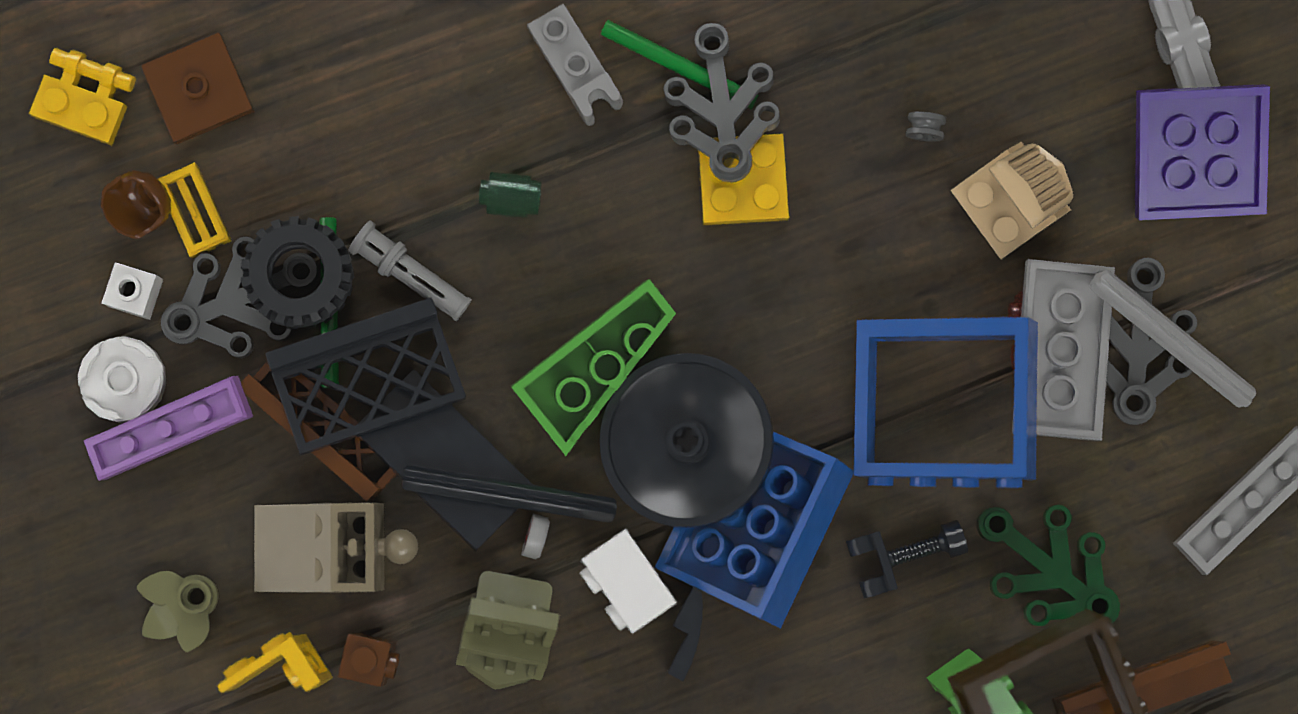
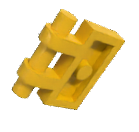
M54 48L50 56V64L64 68L61 80L44 74L29 114L34 118L112 146L127 109L124 103L113 100L117 88L131 92L135 86L136 77L122 72L120 66L111 63L102 65L86 59V54L76 50L66 52ZM81 75L99 81L96 93L77 86Z

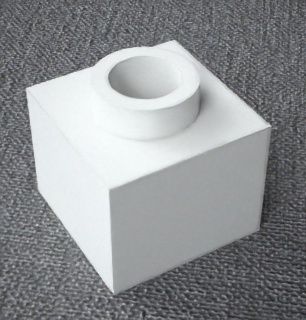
M115 262L102 304L150 320L163 279L155 274ZM134 282L135 292L131 296H124L123 292L126 283Z

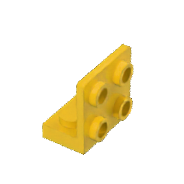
M289 632L285 635L282 633L261 647L264 655L257 660L254 656L248 659L244 658L223 671L227 679L218 684L217 687L221 693L237 689L283 658L287 662L282 665L287 678L295 688L302 686L305 692L320 687L332 679L333 676L307 635L293 636Z

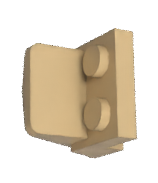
M1022 142L1004 151L951 190L1001 260L1071 211L1068 204L1073 199V191L1064 164L1039 145L1033 143L1024 146Z

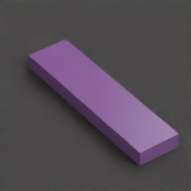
M231 376L84 440L98 481L107 480L253 417L239 377Z

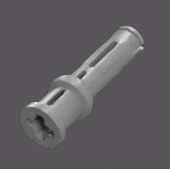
M368 221L352 241L348 252L352 255L360 254L378 267L380 275L387 277L393 275L425 299L432 297L436 307L451 316L454 321H457L467 309L472 299L464 296L438 275L407 255L408 249L405 248L402 242L394 243L375 229L376 224L374 222ZM370 243H372V244L375 245L377 248H379L380 250H382V251L384 252V254H382V253L379 252L377 249H375L374 247H372V246L370 245ZM399 264H401V265H403L404 267H406V268L408 269V271H406V270H404L402 267H400ZM417 275L418 277H420L422 280H424L429 285L434 287L436 290L441 292L445 297L439 295L437 292H435L430 287L425 285L423 282L418 280L415 276Z

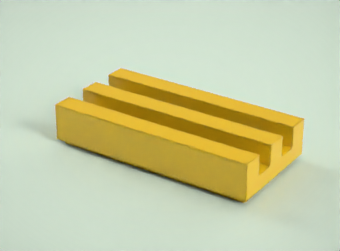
M195 162L158 179L165 186L171 199V216L192 259L198 257L204 251L209 252L215 249V246L231 242V238L209 189ZM191 175L216 230L217 235L213 237L210 236L185 180V177ZM177 183L202 242L195 244L169 184Z

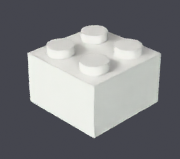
M626 529L582 559L587 567L580 572L594 594L603 590L612 604L606 607L605 610L620 631L627 626L633 634L676 604V601Z

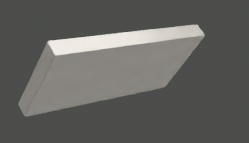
M1032 259L1025 261L1021 317H1029L1038 322L1037 436L1102 441L1112 306L1091 290L1090 282L1098 271L1109 270L1114 274L1115 267ZM1013 411L1012 433H1014V411Z

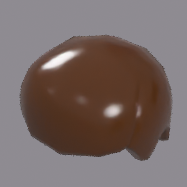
M131 170L117 176L103 188L101 208L106 220L118 233L132 239H139L158 229L167 221L171 212V199L165 186L151 173Z

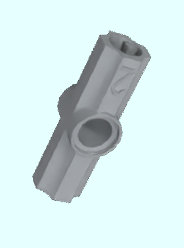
M1148 0L1158 28L1156 30L1158 51L1164 63L1171 65L1178 88L1219 87L1220 84L1208 53L1211 49L1210 35L1204 20L1200 16L1195 15L1191 0Z

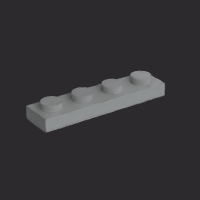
M1295 426L1173 542L1202 575H1208L1298 489V426Z

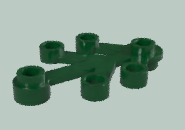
M1050 506L1043 514L1044 525L1049 530L1052 558L1013 527V519L1005 509L993 507L980 513L976 527L983 539L990 542L1003 541L1041 572L1015 576L1005 572L995 574L990 580V590L994 596L1007 599L1020 592L1061 588L1075 600L1048 604L1042 600H1032L1024 608L1025 620L1033 626H1044L1050 620L1067 619L1085 609L1093 611V601L1100 598L1106 605L1105 611L1101 615L1108 617L1114 623L1120 612V602L1115 592L1104 586L1101 555L1105 551L1106 544L1100 534L1095 532L1084 533L1077 541V550L1084 557L1085 585L1072 575L1067 527L1071 523V513L1065 506ZM1054 510H1059L1064 515V522L1060 526H1054L1050 521V514ZM994 516L1000 517L1004 522V527L999 533L993 532L989 527V521ZM1089 537L1094 538L1098 543V549L1093 554L1088 553L1084 548V542ZM1002 577L1009 579L1011 582V589L1006 594H1001L996 587L997 581ZM1035 605H1041L1045 610L1044 618L1038 622L1031 617V609Z

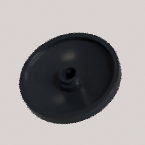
M682 353L668 355L655 359L635 370L611 397L600 429L601 459L605 473L616 493L627 505L642 516L663 525L679 528L711 525L732 516L742 509L762 486L768 474L774 450V430L771 416L763 397L746 376L730 364L701 354Z

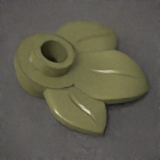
M161 571L146 577L137 585V590L140 594L154 603L143 624L142 635L144 637L161 640L177 636L178 642L185 652L194 650L205 641L210 631L209 614L215 609L219 599L218 589L210 578L203 575H191L183 578L172 571ZM195 588L201 589L204 593V600L199 605L194 604L190 599V594Z

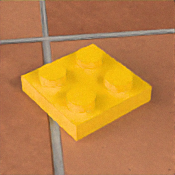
M783 134L762 135L750 151L752 155V168L749 174L737 182H724L715 177L710 169V158L699 151L703 225L784 221L789 219ZM731 157L726 159L723 165L727 168H733L738 165L739 161Z

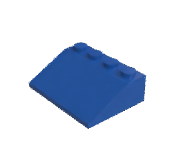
M774 432V450L771 465L756 495L742 509L720 522L695 528L674 527L655 568L781 628L854 471L835 457Z

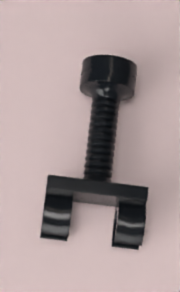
M955 520L942 524L940 526L941 532L937 537L933 536L928 538V540H920L916 544H908V547L904 545V547L901 546L900 548H895V550L891 549V551L885 549L880 531L846 541L851 557L875 550L883 573L882 576L859 583L863 597L869 598L898 589L892 568L895 565L898 566L899 563L902 565L903 562H911V559L913 561L915 559L918 560L920 557H927L928 554L940 553V550L947 552L951 558L968 553L966 539L959 521Z

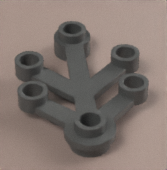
M708 23L697 30L694 40L698 55L707 62L713 103L689 88L687 81L681 77H672L667 80L664 85V94L669 104L673 106L684 105L717 127L719 142L696 129L693 120L687 116L674 118L670 123L669 130L671 138L675 143L679 145L690 144L710 158V169L715 177L724 182H737L745 178L752 168L751 149L765 131L774 130L780 123L779 108L772 102H762L754 110L753 121L737 139L735 136L734 124L759 92H766L773 86V71L765 63H757L751 66L748 71V78L730 100L723 57L729 50L728 33L723 26L716 23ZM714 41L720 44V47L716 50H707L705 48L709 42ZM758 73L768 75V79L764 82H756L753 77ZM674 87H682L684 89L683 94L680 96H672L669 92ZM767 111L775 115L771 121L767 122L759 118L763 112ZM682 125L690 128L689 133L686 135H678L675 131ZM731 157L739 161L738 165L733 168H727L723 165L724 161Z
M241 237L234 242L232 247L233 258L216 299L202 305L200 304L207 284L219 276L221 264L211 254H201L196 257L193 262L194 273L183 300L168 306L161 318L162 331L169 340L178 344H189L200 338L226 348L236 358L248 357L254 349V342L249 335L240 331L231 334L206 323L222 315L263 330L276 341H285L291 337L293 329L289 328L282 335H274L272 332L274 323L258 310L246 306L251 302L247 297L246 290L243 287L240 288L242 284L241 278L243 277L241 261L245 258L240 256L239 249L243 244L249 243V241L253 243L254 240L252 238ZM294 253L285 260L281 271L272 274L274 285L278 291L290 286L298 289L309 288L318 279L319 267L316 261L308 254ZM205 260H212L214 263L213 271L210 274L203 275L200 272V265ZM300 265H307L310 269L308 277L302 280L295 277L296 268ZM182 316H189L191 319L190 327L185 331H180L177 327L178 319ZM243 337L247 341V347L243 352L237 353L233 349V342L237 338Z
M1142 258L1130 266L1127 273V281L1135 292L1152 305L1153 291L1163 284L1165 271L1157 260ZM1139 270H1145L1150 274L1149 284L1144 285L1138 281L1137 273ZM1188 310L1178 311L1169 318L1176 324L1179 316L1186 317L1189 321V328L1185 332L1189 335L1197 327L1195 315ZM1111 311L1109 341L1128 363L1126 380L1108 360L1106 384L1114 393L1112 400L1113 411L1118 419L1126 424H1142L1148 421L1155 412V397L1177 379L1189 376L1192 370L1186 366L1184 373H1177L1173 369L1175 357L1171 355L1165 362V369L1145 383L1147 364L1165 349L1152 338L1149 340V336L1133 323L1131 324V336L1129 337L1112 317ZM1129 396H1135L1140 401V407L1136 412L1129 410L1126 405Z

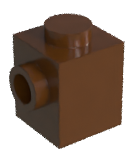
M356 632L348 633L338 677L378 687L386 685L388 678H395L399 664L400 653L394 652L396 642Z

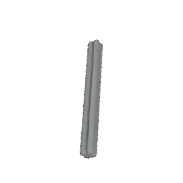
M1098 271L1090 282V288L1094 293L1235 406L1247 407L1252 403V399L1256 396V390L1252 385L1111 271Z

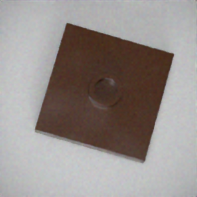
M220 32L141 65L171 138L176 145L255 112Z

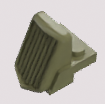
M491 571L483 572L478 582L476 597L471 598L466 615L456 665L465 666L468 672L493 689L525 683L531 679L542 680L559 620V614L549 612L552 597L551 585L544 581Z

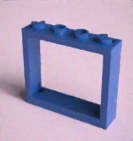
M1029 317L857 320L854 476L868 478V486H894V478H910V486L936 487V479H952V487L974 488L979 487V479H996V487L1022 488V480H1036L1038 322ZM1015 340L1013 464L875 463L877 342Z

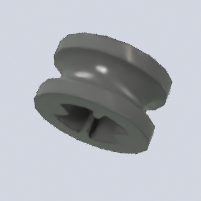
M911 112L908 114L907 120L912 125L911 128L906 130L908 138L921 141H941L944 139V133L940 130V127L946 123L945 116L930 112Z

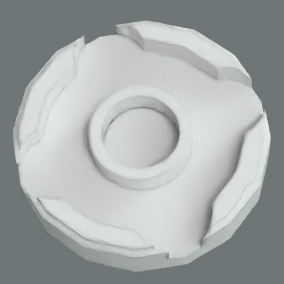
M126 336L114 337L94 345L82 359L78 372V386H80L82 398L86 406L99 417L119 423L128 422L153 411L161 401L166 387L165 366L158 353L143 341Z

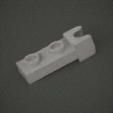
M564 4L527 24L529 32L586 125H593L595 122L591 104L596 99L607 100L615 110L622 107L623 99L608 73L605 72Z

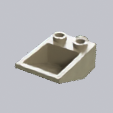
M384 503L254 505V592L384 590V556L393 563L406 564L417 555L418 541L413 533L404 529L394 530L384 538ZM361 517H365L364 534L358 532L356 528V523ZM362 560L366 561L365 577L359 576L356 571L357 564Z

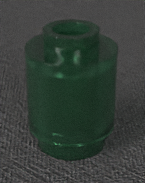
M490 172L489 180L481 179L479 205L487 206L486 213L489 215L528 218V214L539 215L542 181L532 180V176Z

